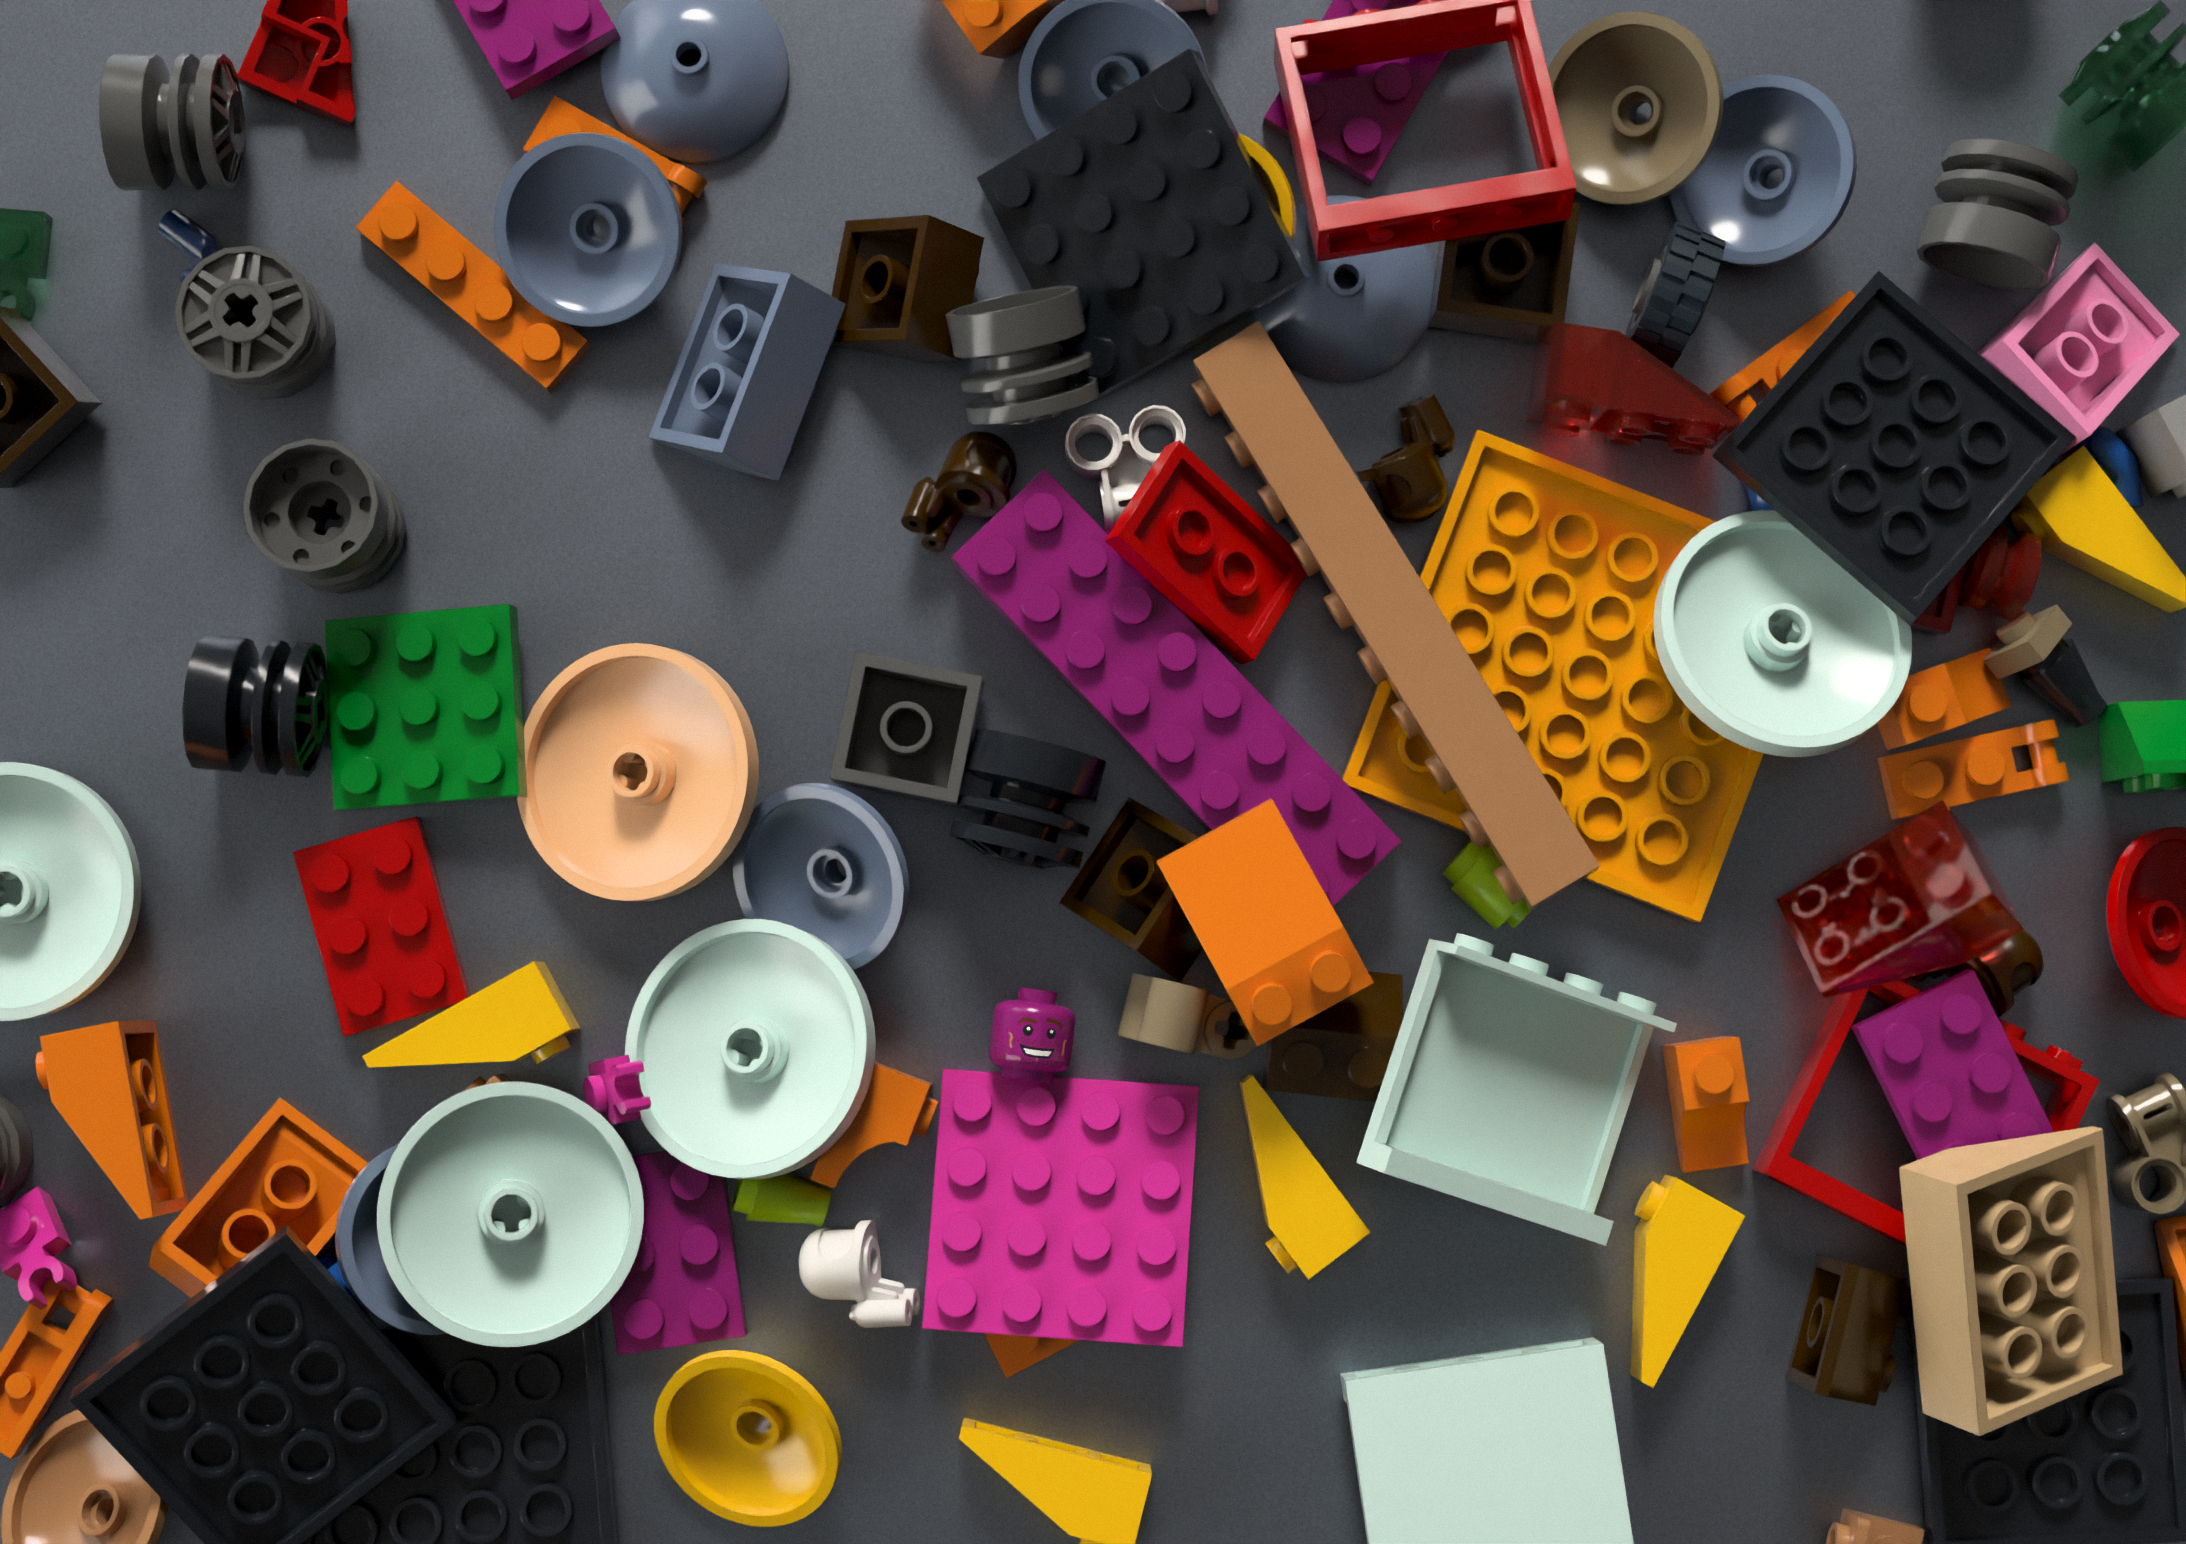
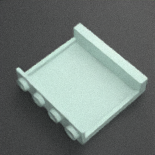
M1460 933L1456 934L1453 944L1429 939L1356 1163L1606 1246L1614 1221L1595 1215V1209L1653 1029L1657 1028L1675 1032L1677 1023L1655 1016L1654 1011L1657 1004L1644 998L1619 992L1616 1002L1600 996L1603 984L1567 972L1563 982L1546 976L1549 964L1536 959L1512 953L1508 963L1491 957L1494 945L1489 942Z
M1590 1337L1340 1374L1343 1398L1348 1406L1367 1544H1634L1604 1344L1597 1339Z

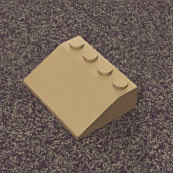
M2090 1126L1948 1148L1899 1167L1922 1411L1924 1414L1981 1436L2123 1374L2102 1128Z

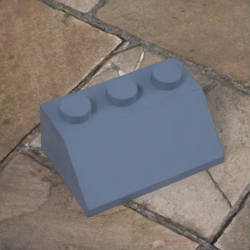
M715 263L648 438L740 473L779 481L784 465L792 454L793 442L805 410L814 396L815 384L827 352L837 336L838 323L846 304L791 273Z

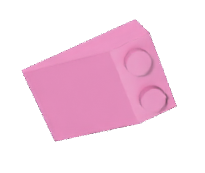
M2094 243L2000 329L1977 354L2075 436L2074 440L2060 454L2062 455L2096 430L2180 334L2107 254Z

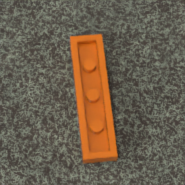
M397 180L355 227L372 244L548 392L551 393L591 347L590 343L570 325L545 315L526 301L516 290L501 267Z

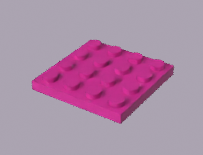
M943 1069L922 1329L1182 1348L1199 1087L1054 1076L1052 1077V1083L1002 1077V1073Z

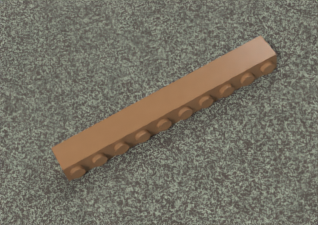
M1260 321L1255 322L1193 360L1199 380L1191 384V387L1210 417L1220 412L1232 430V433L1224 437L1228 448L1242 470L1253 465L1263 480L1265 486L1257 490L1262 503L1275 523L1286 518L1299 538L1290 544L1296 558L1309 577L1319 571L1332 593L1323 597L1330 613L1342 630L1353 626L1365 647L1356 652L1360 661L1376 685L1386 679L1399 701L1390 706L1394 716L1409 739L1420 734L1433 756L1424 761L1427 769L1443 794L1454 789L1467 811L1459 815L1458 818L1474 845L1480 849L1488 844L1500 862L1501 866L1492 872L1512 905L1523 899L1529 911H1532L1595 873L1600 867L1598 861Z

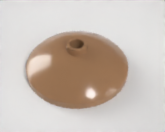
M75 1410L45 1428L30 1444L18 1462L10 1479L2 1508V1544H157L165 1523L168 1505L79 1410Z

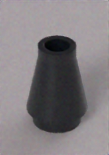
M2062 637L2043 662L2023 669L2020 674V679L2065 714L2075 727H2081L2093 721L2107 707L2106 701L2099 694L2072 639L2064 640Z

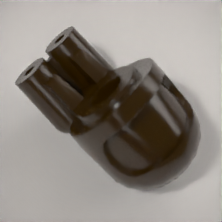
M1435 394L1424 398L1418 397L1400 406L1398 410L1403 418L1400 420L1403 445L1377 458L1370 466L1357 471L1361 482H1371L1384 508L1383 513L1393 523L1411 525L1423 522L1434 516L1443 507L1447 498L1448 484L1435 455L1444 457L1447 453L1452 452L1455 433Z
M972 431L958 438L952 444L936 482L930 477H925L914 485L901 518L902 525L911 532H922L923 534L920 539L922 546L931 552L939 553L945 550L955 526L963 515L978 518L995 516L1008 504L1010 500L1009 489L1017 472V460L1011 446L998 435L988 431Z
M1947 924L1913 951V955L1904 961L1906 971L1917 982H1922L1929 976L1936 979L1953 972L1958 974L1966 969L1974 970L1998 1018L2013 1007L2015 995L2039 980L2044 968L2042 951L2037 941L2021 927L2011 924H1996L1984 930L1969 942L1968 926L1966 924Z

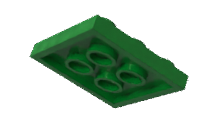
M511 604L325 620L334 810L347 812L527 797L517 607Z

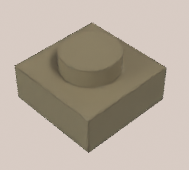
M2058 605L2033 615L2027 610L2021 611L1999 627L1996 632L1999 641L1983 661L1998 680L2043 662L2071 627L2072 622Z

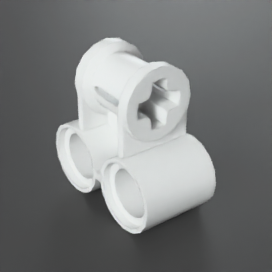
M1159 405L1144 408L1134 416L1129 427V434L1121 435L1119 427L1112 419L1102 414H1087L1079 417L1071 424L1066 434L1065 456L1069 467L1077 475L1085 479L1101 480L1098 481L1104 531L1107 534L1110 533L1161 454L1152 453L1141 445L1138 438L1140 432L1152 424L1162 425L1172 433L1174 442L1180 440L1185 444L1186 428L1182 418L1176 411ZM1099 433L1110 441L1112 450L1103 460L1097 462L1088 461L1077 453L1075 446L1078 440L1085 434Z

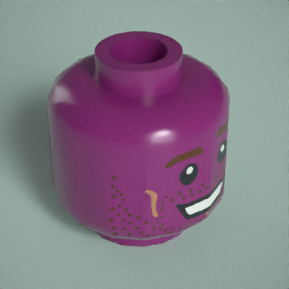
M1019 988L1017 1000H1004L995 1006L989 1058L997 1066L1003 1067L1002 1077L1052 1083L1053 1073L1064 1072L1069 1067L1076 1020L1074 1013L1070 1009L1056 1005L1057 992Z

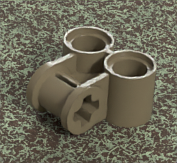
M1132 973L1117 1033L1118 1036L1189 1054H1194L1196 1051L1224 1059L1241 1058L1255 1048L1256 1043L1232 1000L1210 995L1209 991ZM1217 1020L1229 1023L1227 1035L1215 1033Z
M2167 1071L2156 1076L2154 1085L2125 1098L2120 1094H2116L2108 1098L2106 1103L2111 1121L2130 1152L2129 1155L2117 1161L2112 1170L2110 1180L2112 1192L2120 1203L2130 1209L2157 1214L2173 1212L2186 1199V1091L2179 1080ZM2152 1166L2158 1173L2160 1184L2156 1194L2146 1200L2140 1192L2139 1180L2143 1171Z

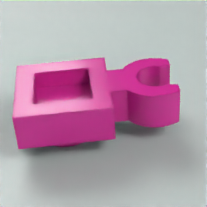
M629 1055L588 1064L590 1076L585 1077L583 1082L586 1104L601 1114L611 1125L641 1119L640 1111L651 1107L650 1097H644L640 1087L639 1075L644 1072L643 1063L640 1060L630 1062Z
M37 1186L0 1210L1 1270L14 1280H18V1290L21 1297L40 1310L48 1306L43 1295V1287L51 1277H53L57 1284L69 1291L76 1288L77 1278L75 1272L56 1257L57 1254L72 1244L52 1196Z

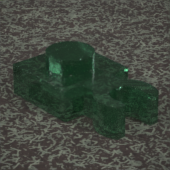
M0 208V303L5 297L14 295L16 298L15 309L26 321L30 322L35 314L36 303L34 296L27 289L28 278L46 279L53 218L43 211Z

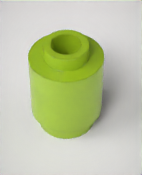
M1471 840L1442 873L1453 883L1450 890L1493 928H1499L1505 921L1513 928L1517 927L1531 911H1529L1523 899L1512 905L1493 875L1492 871L1499 868L1501 864L1490 846L1485 845L1478 849Z

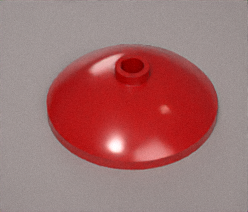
M2165 827L2140 835L2129 844L2120 856L2107 892L2106 927L2113 956L2128 984L2152 1009L2169 1018L2186 1020V828Z

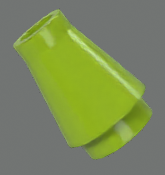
M792 1172L765 1179H739L732 1211L746 1214V1221L804 1223L822 1227L828 1211L832 1190L820 1187Z

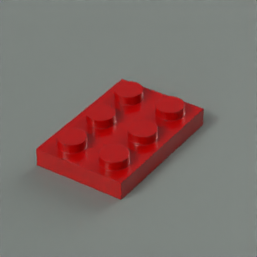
M1180 440L1164 447L1105 539L1107 544L1240 665L1256 659L1307 574L1292 551L1290 543Z
M414 816L293 852L344 1037L448 1008L471 996L421 817Z

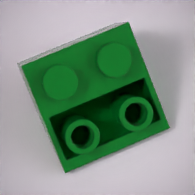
M2186 700L2131 701L2107 705L2105 710L2098 716L2101 783L2123 782L2124 794L2160 793L2166 789L2186 788Z

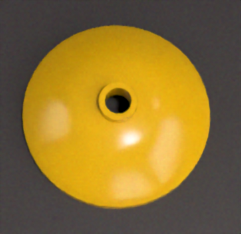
M721 1350L700 1355L684 1364L674 1373L663 1388L655 1407V1440L668 1472L682 1490L694 1501L727 1520L757 1527H775L796 1522L814 1512L824 1502L839 1476L842 1464V1442L838 1425L829 1406L804 1377L770 1357L740 1350Z

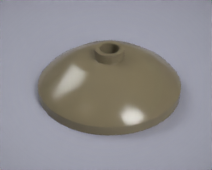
M1640 11L1621 12L1600 18L1574 34L1561 47L1547 69L1577 187L1576 191L1586 197L1614 205H1638L1658 200L1679 189L1689 181L1704 164L1713 149L1723 116L1724 100L1720 74L1715 61L1702 41L1689 29L1674 20L1658 14ZM1649 103L1651 117L1645 124L1639 125L1635 117L1636 111L1642 104Z

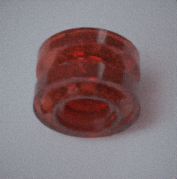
M1999 524L1966 562L1958 596L1960 607L1980 611L1989 601L1991 602L1992 614L1995 617L2009 621L2016 619L2031 598L2039 577L2042 546L2040 536L2019 531L2009 541L2006 527Z

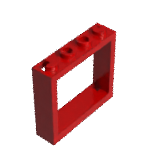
M1423 0L1409 7L1385 11L1365 9L1349 17L1325 21L1305 19L1304 24L1275 29L1274 66L1316 262L1570 220L1577 187L1530 0ZM1507 41L1535 155L1537 171L1328 205L1300 75Z
M1875 959L1872 966L1868 964H1854L1850 966L1752 1170L1907 1247L1904 1214L1789 1156L1866 994L1893 1006L1922 992L1907 984L1911 976L1908 972ZM1998 1018L2024 1072L2054 1087L2044 1108L2053 1131L2077 1129L2100 1080L2081 1071L2080 1068L2083 1062L2072 1057V1053L2052 1045H2048L2045 1052L2023 1042L2026 1031Z

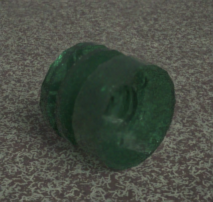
M2161 0L2156 2L2151 8L2122 21L2078 63L2068 85L2058 95L2068 106L2073 104L2090 87L2101 97L2080 117L2086 125L2096 121L2112 109L2121 117L2108 134L2104 143L2132 172L2146 163L2186 127V60L2179 63L2171 55L2185 38L2186 25L2182 22L2159 42L2150 31L2171 12Z

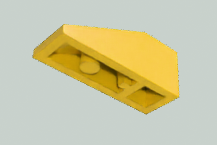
M2085 446L2067 454L2049 467L2012 509L2011 520L2017 531L2028 542L2032 544L2038 543L2043 551L2169 614L2186 608V577Z
M533 961L362 1057L368 1067L525 1060L531 1056L536 1065H539L569 1049L571 1046L566 1037L581 1028L545 962Z
M1249 1074L1239 1083L1266 1225L1275 1235L1265 1244L1287 1274L1299 1267L1309 1280L1371 1232L1255 1077Z
M1666 1174L1660 1184L1652 1181L1647 1186L1638 1201L1634 1213L1641 1219L1634 1235L1630 1375L1654 1388L1745 1218V1215L1684 1181Z
M964 1417L958 1439L1068 1535L1081 1538L1079 1544H1135L1152 1477L1150 1464Z

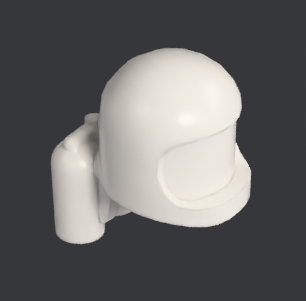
M862 1220L856 1225L855 1229L830 1230L826 1227L819 1228L809 1234L802 1244L798 1260L799 1274L803 1285L811 1294L820 1299L856 1300L857 1304L852 1305L849 1318L856 1321L859 1326L863 1328L910 1326L912 1315H918L920 1310L918 1289L905 1288L903 1283L881 1278L880 1248L876 1222L874 1220Z

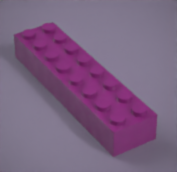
M1044 469L951 556L955 569L1207 833L1261 803L1272 799L1333 907L1385 858L1401 840L1187 616L1105 542L1108 534Z

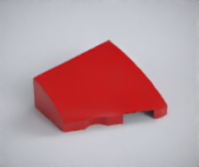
M267 0L261 13L260 25L237 74L239 84L301 110L351 126L355 118V103L353 101L347 0Z

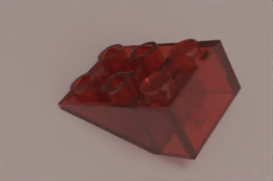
M1554 322L1536 347L1526 422L1542 424L1541 432L1559 437H1577L1580 430L1604 433V441L1610 444L1640 446L1642 445V439L1667 442L1666 450L1672 453L1703 455L1705 448H1714L1738 427L1739 416L1620 331Z
M1943 800L1777 899L1814 981L1824 998L1967 963L2023 930L2018 917L1976 839Z

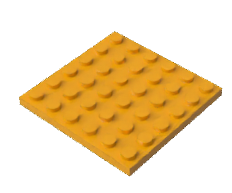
M1477 429L1419 577L1600 865L1598 870L1584 880L1694 923H1699L1703 917L1764 753L1745 748L1724 738L1698 719L1683 703L1667 679L1660 663L1654 638L1653 615L1660 584L1672 562L1695 535L1717 521ZM1385 679L1377 685L1342 779L1352 790L1467 834L1458 818L1467 809L1454 789L1443 794L1424 763L1433 754L1420 734L1409 739L1390 708L1391 705L1399 700Z

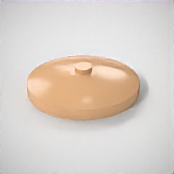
M642 643L619 644L591 652L569 665L551 681L534 704L524 725L527 797L517 798L521 819L530 840L543 860L554 872L578 889L594 896L611 900L639 902L665 899L680 894L708 878L724 863L741 840L753 812L758 789L759 757L757 743L747 712L736 693L716 671L697 658L678 650Z

